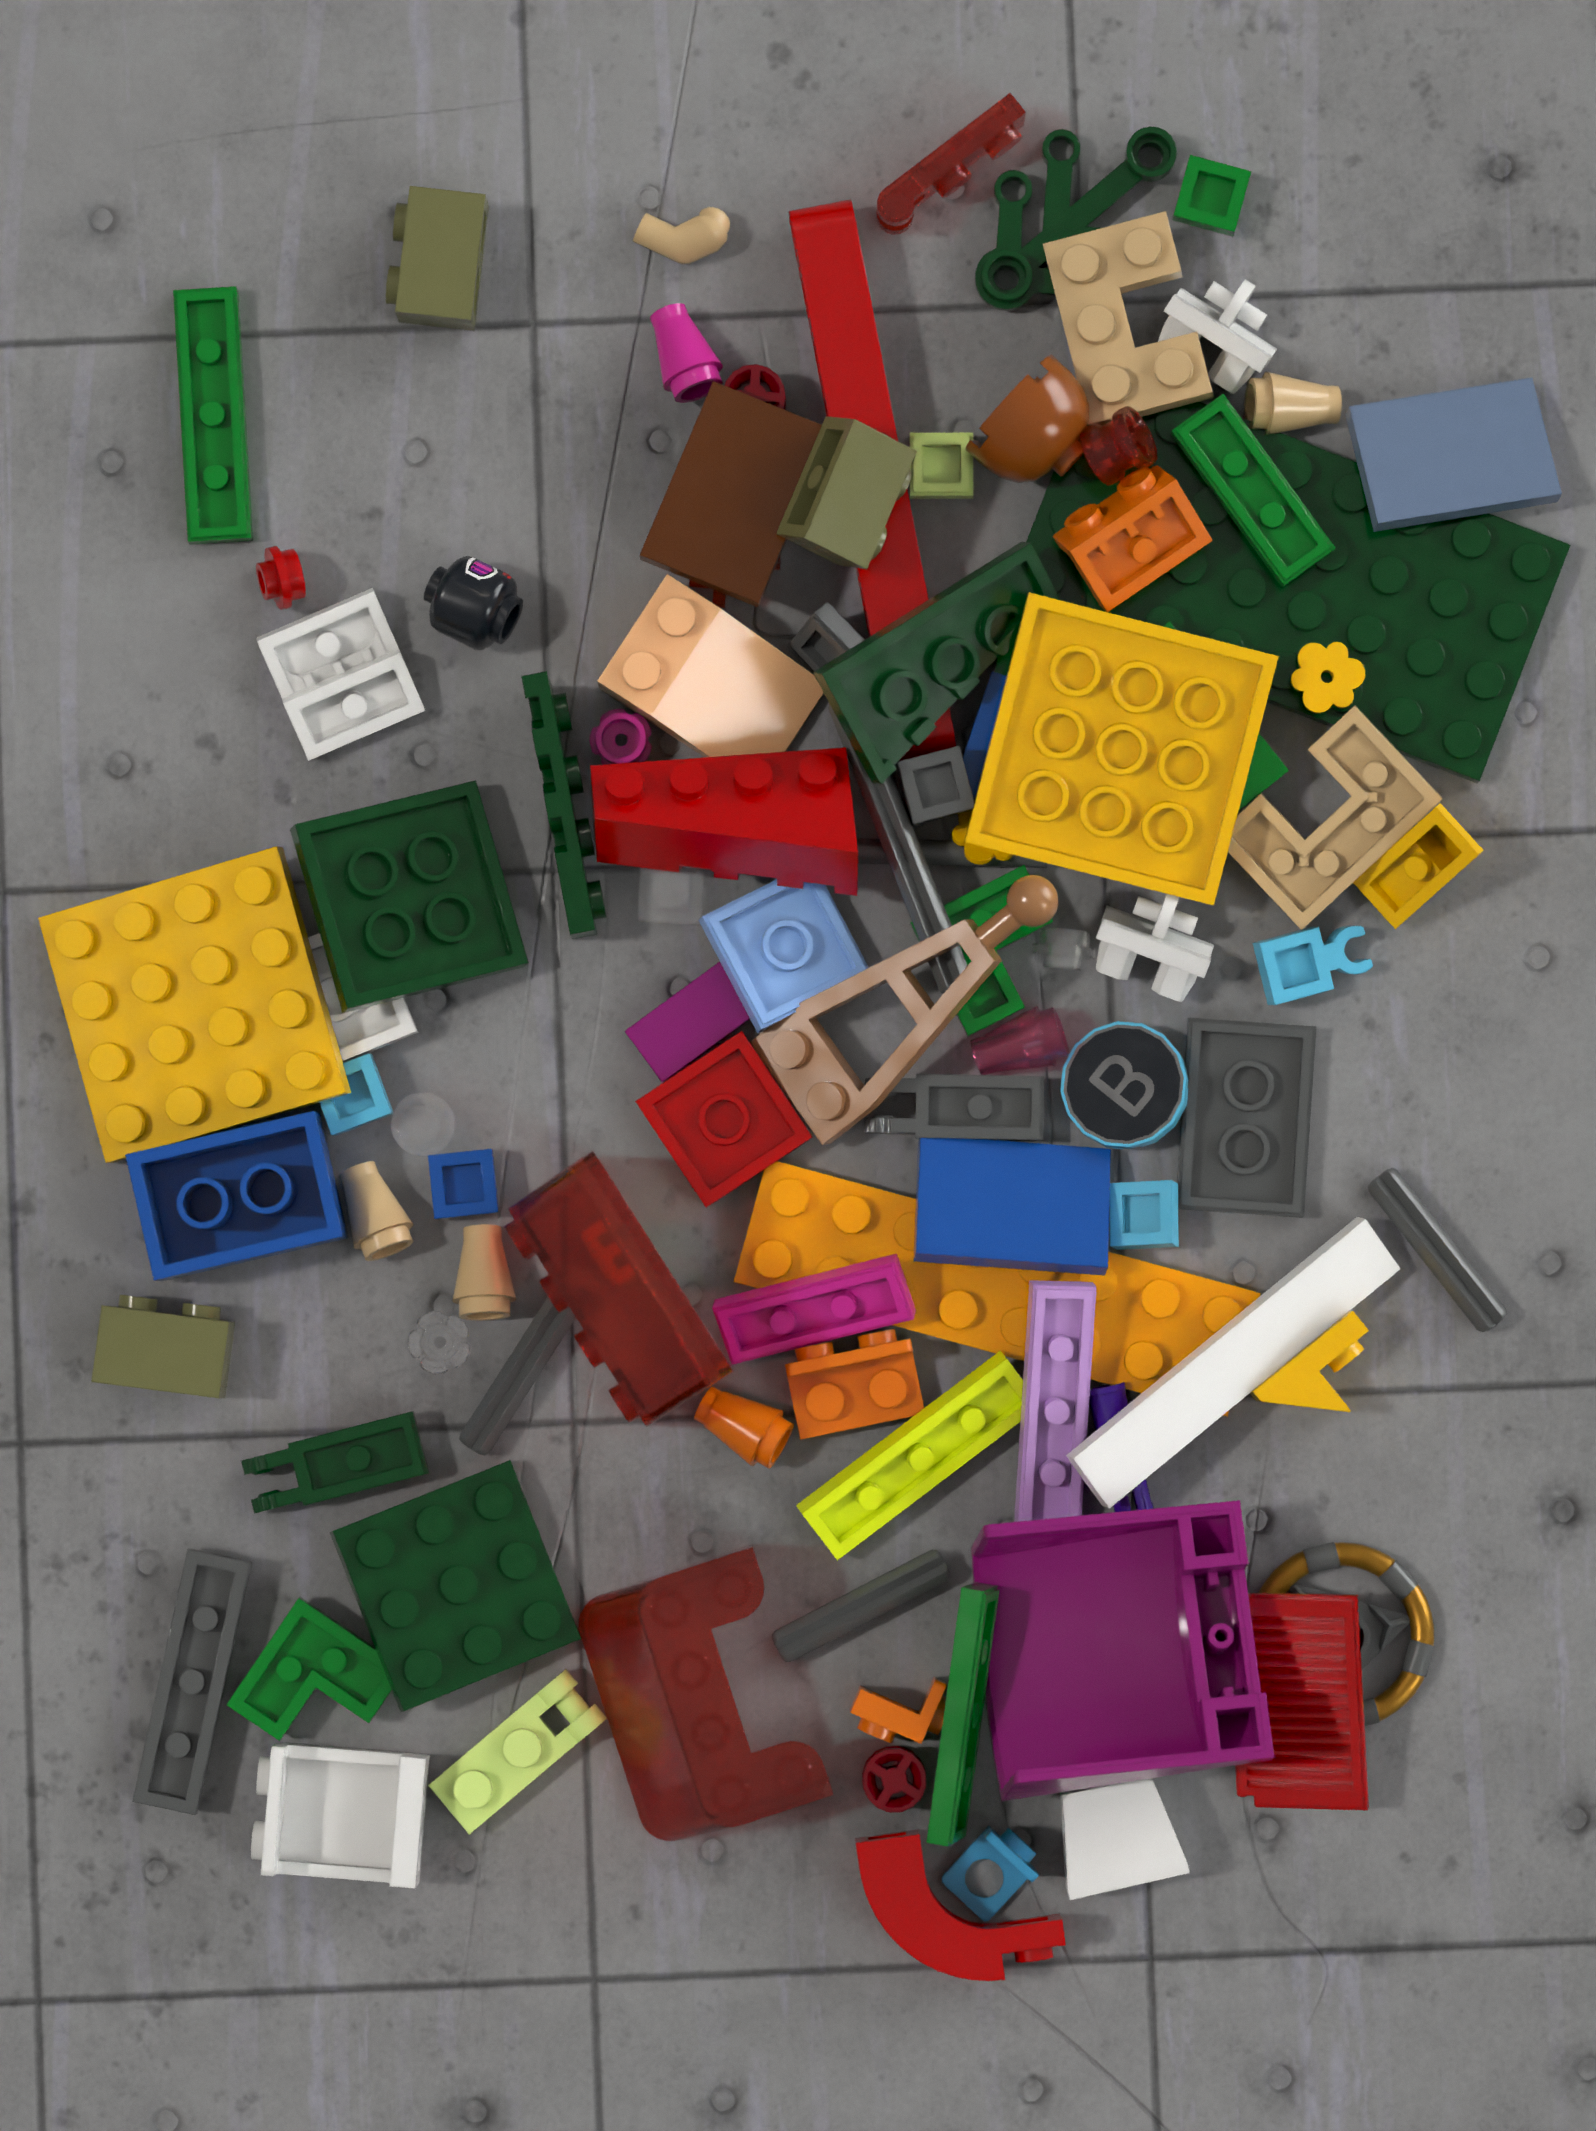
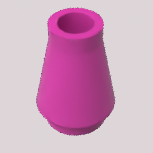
M670 304L655 311L650 316V321L655 331L664 390L672 392L675 401L678 403L692 402L706 397L713 381L722 384L719 374L723 368L722 363L689 316L685 304Z

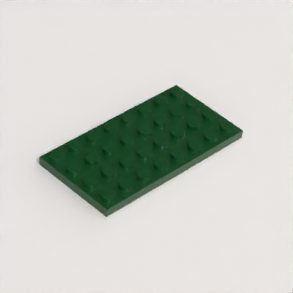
M1196 402L1090 430L1089 425H1087L1081 438L1078 440L1087 450L1062 477L1055 471L1053 472L1026 541L1032 543L1060 597L1059 600L1106 612L1096 601L1070 556L1059 548L1053 535L1065 527V520L1074 511L1088 504H1099L1118 491L1117 485L1128 474L1141 468L1150 469L1158 465L1178 481L1213 541L1108 613L1159 626L1170 621L1178 631L1279 656L1267 699L1268 703L1330 727L1356 705L1402 755L1474 783L1480 781L1571 546L1570 544L1489 513L1374 532L1357 462L1282 433L1265 436V429H1250L1336 548L1331 554L1282 588L1170 434L1174 428L1207 404ZM1242 418V420L1249 428V422L1251 421ZM1333 642H1341L1348 649V658L1357 659L1363 664L1365 679L1358 688L1353 689L1354 700L1348 707L1338 708L1332 705L1326 712L1313 713L1303 703V692L1295 690L1291 685L1293 672L1300 668L1297 662L1298 653L1303 646L1309 643H1318L1327 648ZM1324 672L1321 674V679L1323 682L1329 683L1332 681V676Z

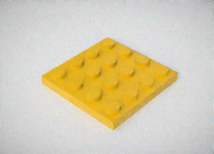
M1028 592L964 842L1214 906L1279 656Z
M272 847L38 918L105 1163L126 1159L125 1154L203 1137L351 1093L283 847Z

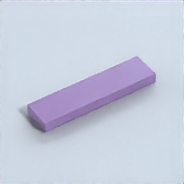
M1029 1280L1014 1522L1082 1515L1084 1480L1066 1455L1087 1438L1097 1289L1093 1282Z

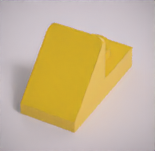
M1439 803L1359 876L1353 884L1396 929L1484 850L1445 807Z
M1349 1311L1250 1392V1394L1259 1402L1351 1412L1349 1407L1320 1373V1370L1328 1364L1332 1371L1336 1373L1364 1350L1358 1339L1369 1331L1354 1311Z

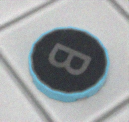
M1117 1021L1093 1029L1074 1045L1063 1066L1060 1092L1067 1115L1086 1137L1107 1148L1132 1149L1156 1143L1176 1126L1187 1106L1189 1088L1183 1057L1164 1034L1142 1023Z

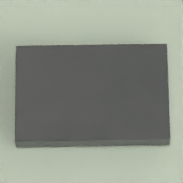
M1188 1018L1185 1067L1189 1090L1187 1106L1181 1115L1177 1172L1178 1209L1304 1218L1316 1026Z

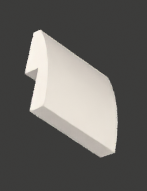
M373 588L256 637L308 761L425 711Z

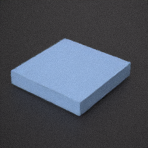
M776 879L702 916L698 920L757 1033L795 1013V1009L800 1006V1002L869 968L826 885L804 882L803 889L777 886Z

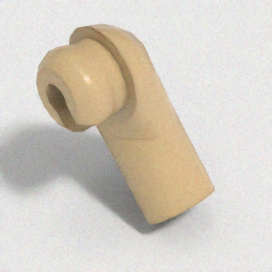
M715 207L702 209L698 216L678 226L671 225L646 213L637 228L633 242L677 263L690 264L717 252L725 244L727 233L730 229V220L725 212Z

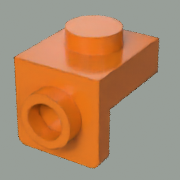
M934 1676L919 1711L860 1686L851 1705L850 1713L861 1717L857 1729L878 1739L892 1743L897 1733L922 1744L927 1731L938 1735L942 1728L946 1697L943 1696L947 1683Z

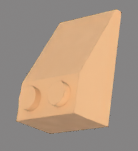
M668 574L597 680L601 691L635 713L640 714L646 720L703 757L786 752L824 694L815 675L727 612Z

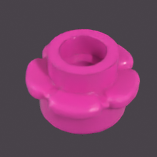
M624 709L610 710L600 717V724L591 730L589 739L591 750L594 754L601 757L602 765L645 762L652 749L651 743L648 742L651 728L647 720L638 713L631 715ZM620 734L625 735L628 739L627 744L624 746H618L615 743L616 737Z

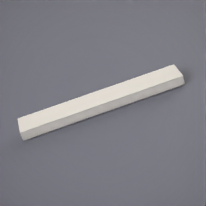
M1356 1217L1075 1447L1066 1457L1100 1504L1110 1509L1399 1271L1400 1267L1368 1221L1364 1218Z

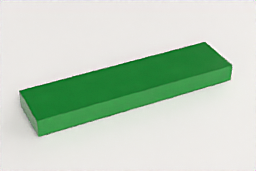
M237 286L173 290L188 543L195 545L253 541L239 290Z
M975 1582L961 1587L926 1843L948 1847L966 1837L1000 1589H997V1585Z

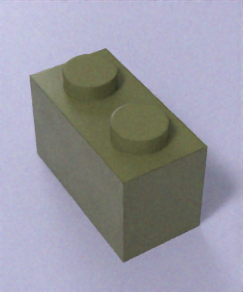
M409 186L408 203L396 204L393 241L403 242L400 266H389L386 284V304L396 305L395 313L399 323L475 331L489 211L486 194Z
M826 416L776 534L837 565L867 569L870 561L879 554L887 536L886 523L895 502L904 495L910 484L912 476L910 466L917 451L855 419Z
M119 1295L118 1307L101 1305L91 1382L211 1398H225L235 1322L220 1320L221 1307L183 1303L181 1315L156 1312L158 1299Z

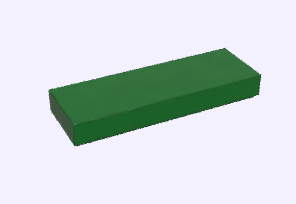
M1224 394L1171 431V436L1282 588L1336 549Z

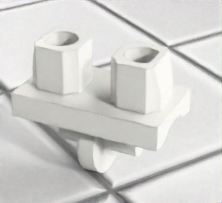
M1246 279L1235 294L1215 281L1212 283L1204 297L1224 310L1223 313L1215 310L1183 288L1173 295L1164 309V312L1169 317L1164 323L1158 342L1197 331L1199 341L1203 336L1222 348L1223 350L1210 369L1208 376L1214 383L1232 394H1235L1255 371L1261 373L1277 350L1266 341L1234 322L1238 318L1258 331L1267 317V314L1247 302L1256 286Z
M1165 894L1162 904L1138 896L1132 914L1108 905L1106 906L1096 939L1101 940L1096 970L1119 980H1128L1137 954L1161 963L1151 989L1159 995L1182 1002L1195 983L1197 976L1205 977L1211 962L1210 957L1214 944L1189 936L1193 934L1198 917L1175 909L1179 900L1178 896Z

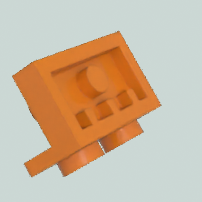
M1158 465L1150 469L1141 468L1128 474L1117 485L1118 491L1099 504H1088L1074 511L1065 520V527L1053 535L1059 548L1070 556L1096 601L1106 612H1109L1213 541L1178 481Z
M895 1329L857 1336L860 1349L835 1354L832 1342L795 1349L797 1362L785 1364L800 1440L908 1418L924 1409L911 1338L897 1341Z

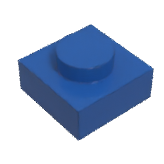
M493 1149L428 1155L434 1219L499 1213Z

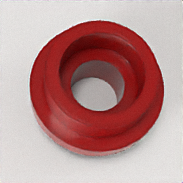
M277 546L266 548L264 553L265 561L256 564V574L261 594L265 600L274 599L280 610L291 608L292 601L303 599L306 596L305 580L298 555L294 549L280 551Z

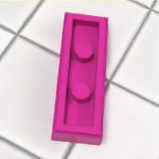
M897 1253L714 1300L712 1307L732 1365L914 1320L916 1313Z

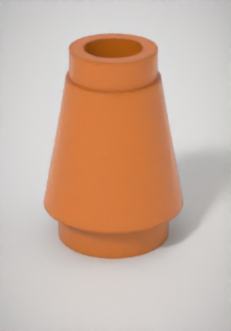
M714 1386L710 1387L694 1415V1420L703 1424L707 1430L750 1466H754L758 1462L768 1469L780 1457L794 1428L793 1423L782 1418L783 1410L727 1391H721Z

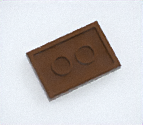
M713 381L643 545L640 560L759 607L787 539L776 534L822 425Z

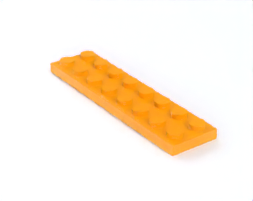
M778 1161L764 1169L733 1281L758 1289L897 1253L916 1313L914 1320L892 1326L995 1354L1001 1351L1006 1357L1024 1361L1029 1280L1093 1282L1097 1289L1091 1380L1108 1385L1125 1382V1389L1138 1393H1143L1260 1297L1261 1294L1108 1252V1269L1105 1276L914 1261L916 1199ZM1227 1411L1223 1416L1228 1417L1229 1411Z

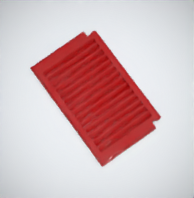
M1248 1593L1261 1693L1266 1692L1274 1758L1267 1761L1235 1765L1237 1796H1254L1255 1807L1368 1811L1369 1798L1358 1595Z

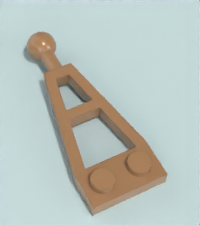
M1028 875L1018 879L1008 891L1007 905L978 927L973 919H964L800 1002V1006L795 1009V1013L768 1027L750 1041V1044L822 1145L834 1142L884 1101L1000 964L1002 959L994 949L998 944L1022 925L1037 927L1052 919L1058 908V894L1055 887L1046 878L1037 875ZM960 945L971 962L934 1004L911 970ZM888 983L917 1025L864 1086L817 1018Z

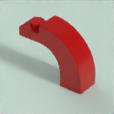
M919 1829L855 1838L862 1885L876 1918L896 1944L924 1965L958 1978L977 1981L1005 1980L1002 1954L1014 1952L1015 1962L1017 1963L1033 1962L1053 1958L1052 1947L1066 1945L1060 1913L1002 1922L981 1923L964 1919L948 1910L936 1898L928 1884L925 1875Z

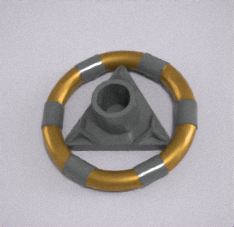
M1331 1542L1303 1549L1279 1565L1266 1579L1258 1593L1285 1594L1289 1590L1290 1594H1333L1296 1582L1307 1574L1340 1566L1360 1568L1378 1576L1390 1591L1402 1601L1406 1609L1407 1615L1358 1601L1362 1669L1410 1623L1411 1639L1401 1673L1383 1693L1375 1698L1363 1700L1365 1726L1380 1723V1721L1402 1708L1413 1697L1427 1676L1435 1647L1434 1624L1428 1601L1414 1577L1397 1560L1379 1550L1360 1544Z

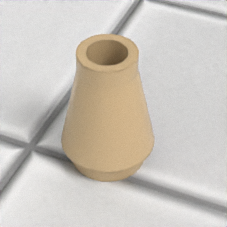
M1265 372L1262 378H1250L1247 382L1244 400L1245 419L1251 421L1249 422V429H1265V436L1321 424H1337L1340 420L1342 397L1339 386H1325L1270 372Z
M374 1161L357 1164L339 1175L345 1192L353 1246L355 1249L362 1250L366 1261H374L391 1256L413 1243L409 1232L413 1227V1223L379 1174Z
M491 1224L466 1226L463 1228V1246L452 1301L455 1304H459V1317L475 1321L498 1320L510 1317V1303L516 1301V1295L502 1243L501 1226Z

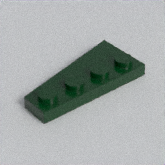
M547 671L521 676L525 698H528L531 710V731L539 768L543 776L544 800L551 834H553L555 842L554 852L570 936L572 939L597 935L595 920L607 918L600 880L591 882L587 880L583 857L595 855L589 818L576 820L572 795L584 793L577 755L565 757L561 732L573 730L566 692L560 694L553 693Z

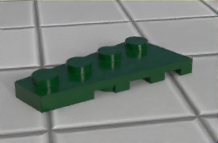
M1018 543L813 672L872 783L881 785L897 769L894 765L913 745L919 746L936 728L934 723L957 699L963 700L980 682L978 677L999 655L1005 656L1014 647L1028 592L1059 600L1060 597L1032 543Z

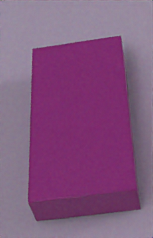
M718 962L625 1030V1033L663 1083L741 1027L750 1018L722 964Z

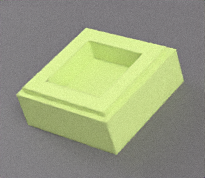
M973 432L910 433L909 447L917 451L910 466L912 471L910 499H973V456L965 450L968 442L973 440Z

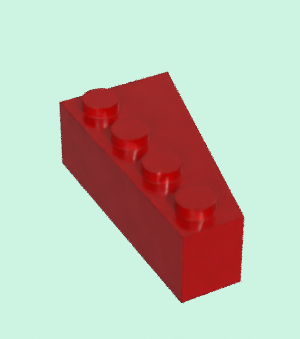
M846 747L590 765L592 815L597 862L677 873L680 872L683 866L694 867L714 872V878L738 880L739 874L777 878V886L803 889L804 882L834 886V893L857 896L858 845Z

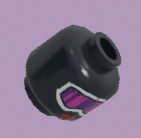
M471 556L457 559L448 569L442 566L438 567L430 577L424 592V601L431 604L429 612L431 626L438 632L474 650L486 649L494 642L500 645L503 644L513 632L523 607L522 598L517 596V584L509 574Z

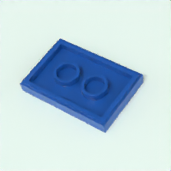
M919 1138L914 1261L1105 1276L1108 1269L1111 1149L988 1139Z

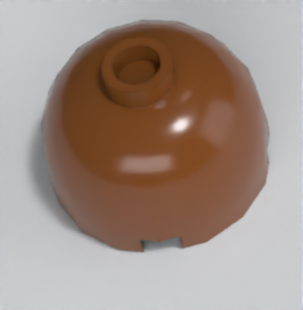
M1049 355L1040 362L1049 371L1042 379L1038 376L1033 379L1027 374L980 426L979 429L988 437L986 441L981 444L977 440H970L966 445L965 450L986 469L1002 479L1016 483L1032 482L1052 469L1062 477L1087 450L1078 440L1081 438L1089 422L1088 400L1080 383L1053 355Z

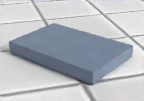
M1533 378L1349 406L1345 414L1374 532L1556 503L1562 495Z

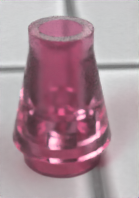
M1036 1005L989 1033L970 1040L973 1056L981 1075L1002 1071L1056 1066V1059L1069 1055L1066 1035L1055 1007L1040 1011Z

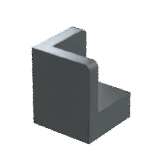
M960 746L897 762L895 773L899 789L914 829L923 827L926 822L972 811L975 803Z

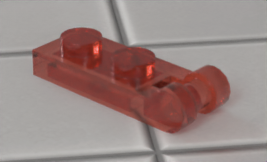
M1011 92L883 189L879 194L876 210L877 223L883 231L892 235L907 231L912 225L916 207L936 192L942 198L948 197L972 177L971 172L968 170L971 165L986 154L992 160H995L1021 140L1023 136L1018 130L1024 126L1026 112Z

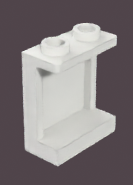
M275 1743L271 1747L270 1757L260 1756L257 1771L256 1794L267 1796L265 1821H254L251 1859L262 1860L261 1875L275 1876L276 1874L386 1882L390 1883L389 1886L416 1888L420 1880L430 1755Z

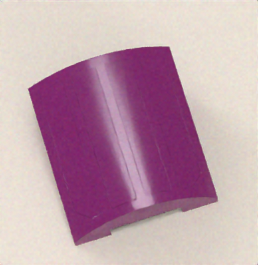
M1240 1500L998 1523L982 1527L971 1547L973 1583L997 1585V1589H1000L985 1704L1002 1801L1267 1761L1274 1758L1266 1692L1261 1693L1245 1575V1568L1249 1563Z

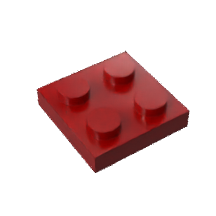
M742 1031L635 1101L705 1208H708L813 1138Z

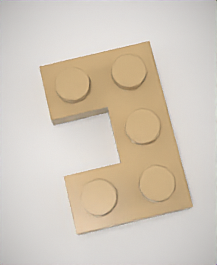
M1166 211L1043 244L1077 381L1083 387L1089 403L1088 425L1090 430L1214 398L1197 331L1135 348L1125 311L1122 293L1183 277Z
M1356 705L1308 749L1351 797L1305 839L1265 795L1261 793L1237 815L1228 853L1301 930L1443 799Z

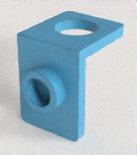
M988 1825L942 1875L941 1880L981 1920L989 1921L1027 1879L1033 1883L1039 1876L1036 1868L1029 1863L1036 1853L1010 1828H1007L1000 1836ZM980 1859L994 1861L1003 1872V1883L1000 1889L995 1894L987 1897L973 1894L965 1882V1874L968 1867Z

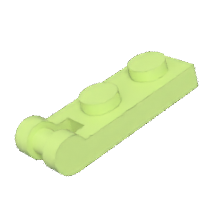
M567 1669L556 1676L428 1785L469 1835L607 1719L595 1703L589 1707L574 1689L578 1682ZM553 1705L557 1707L570 1723L557 1735L541 1717Z

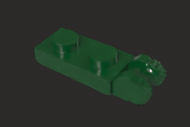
M414 1411L288 1443V1449L241 1461L244 1475L250 1473L258 1475L273 1471L277 1466L293 1463L299 1486L286 1491L277 1489L259 1494L257 1498L251 1499L254 1514L301 1501L303 1506L429 1473Z

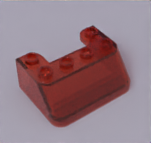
M594 1151L580 1158L508 1208L514 1220L504 1226L507 1233L524 1259L527 1258L529 1260L535 1255L538 1256L549 1274L539 1280V1283L559 1314L569 1307L571 1308L583 1327V1330L573 1335L594 1368L603 1362L606 1363L618 1382L617 1385L608 1391L629 1423L640 1417L646 1427L735 1372V1369L721 1352L609 1176L602 1160Z
M754 1544L599 1594L585 1605L579 1618L580 1636L639 1818L644 1828L652 1836L660 1840L677 1841L741 1826L834 1795L833 1786L829 1775L827 1776L824 1763L818 1752L810 1745L800 1741H785L751 1752L712 1633L713 1628L749 1616L758 1608L762 1601L764 1580L757 1561Z

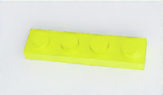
M999 1351L796 1505L833 1556L839 1560L1020 1423L1023 1379L1005 1355Z

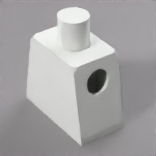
M1152 1778L1060 1792L1065 1887L1070 1900L1190 1873L1188 1863Z

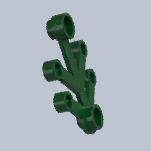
M1145 127L1136 131L1128 141L1125 151L1126 160L1070 207L1072 168L1079 158L1080 142L1076 135L1068 130L1058 129L1049 133L1044 139L1042 146V158L1047 165L1043 228L1038 235L1022 248V210L1030 202L1032 183L1026 174L1018 170H1009L1002 173L995 182L994 199L999 206L997 243L995 249L986 253L981 258L976 268L975 286L981 299L995 309L1008 311L1024 306L1034 294L1055 295L1049 269L1039 268L1047 262L1043 244L1100 229L1099 227L1088 226L1142 180L1154 182L1166 177L1173 169L1177 157V147L1173 137L1159 127ZM1057 140H1064L1071 145L1073 154L1067 160H1056L1051 156L1049 146ZM1145 147H1153L1161 153L1162 161L1155 167H1146L1139 161L1138 153ZM1008 181H1017L1024 187L1025 195L1018 201H1009L1003 197L1001 187ZM1002 269L1012 270L1018 277V284L1013 289L1003 290L996 285L994 281L995 274Z

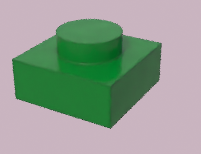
M1190 155L1172 220L1233 237L1251 171Z

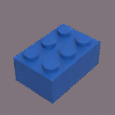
M316 1111L125 1154L154 1281L171 1280L349 1238L321 1115Z

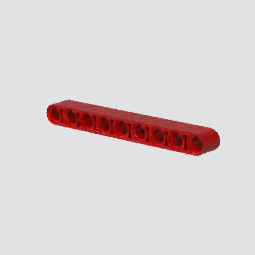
M850 199L788 211L826 416L855 419L898 441L852 201ZM908 489L894 504L885 526L887 536L881 551L870 561L867 569L856 568L869 637L929 600ZM950 708L934 723L936 728L919 746L913 745L899 761L956 747Z

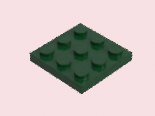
M476 780L298 823L290 829L342 1013L523 968L529 963Z
M511 1460L330 1532L400 1712L424 1704L581 1639Z

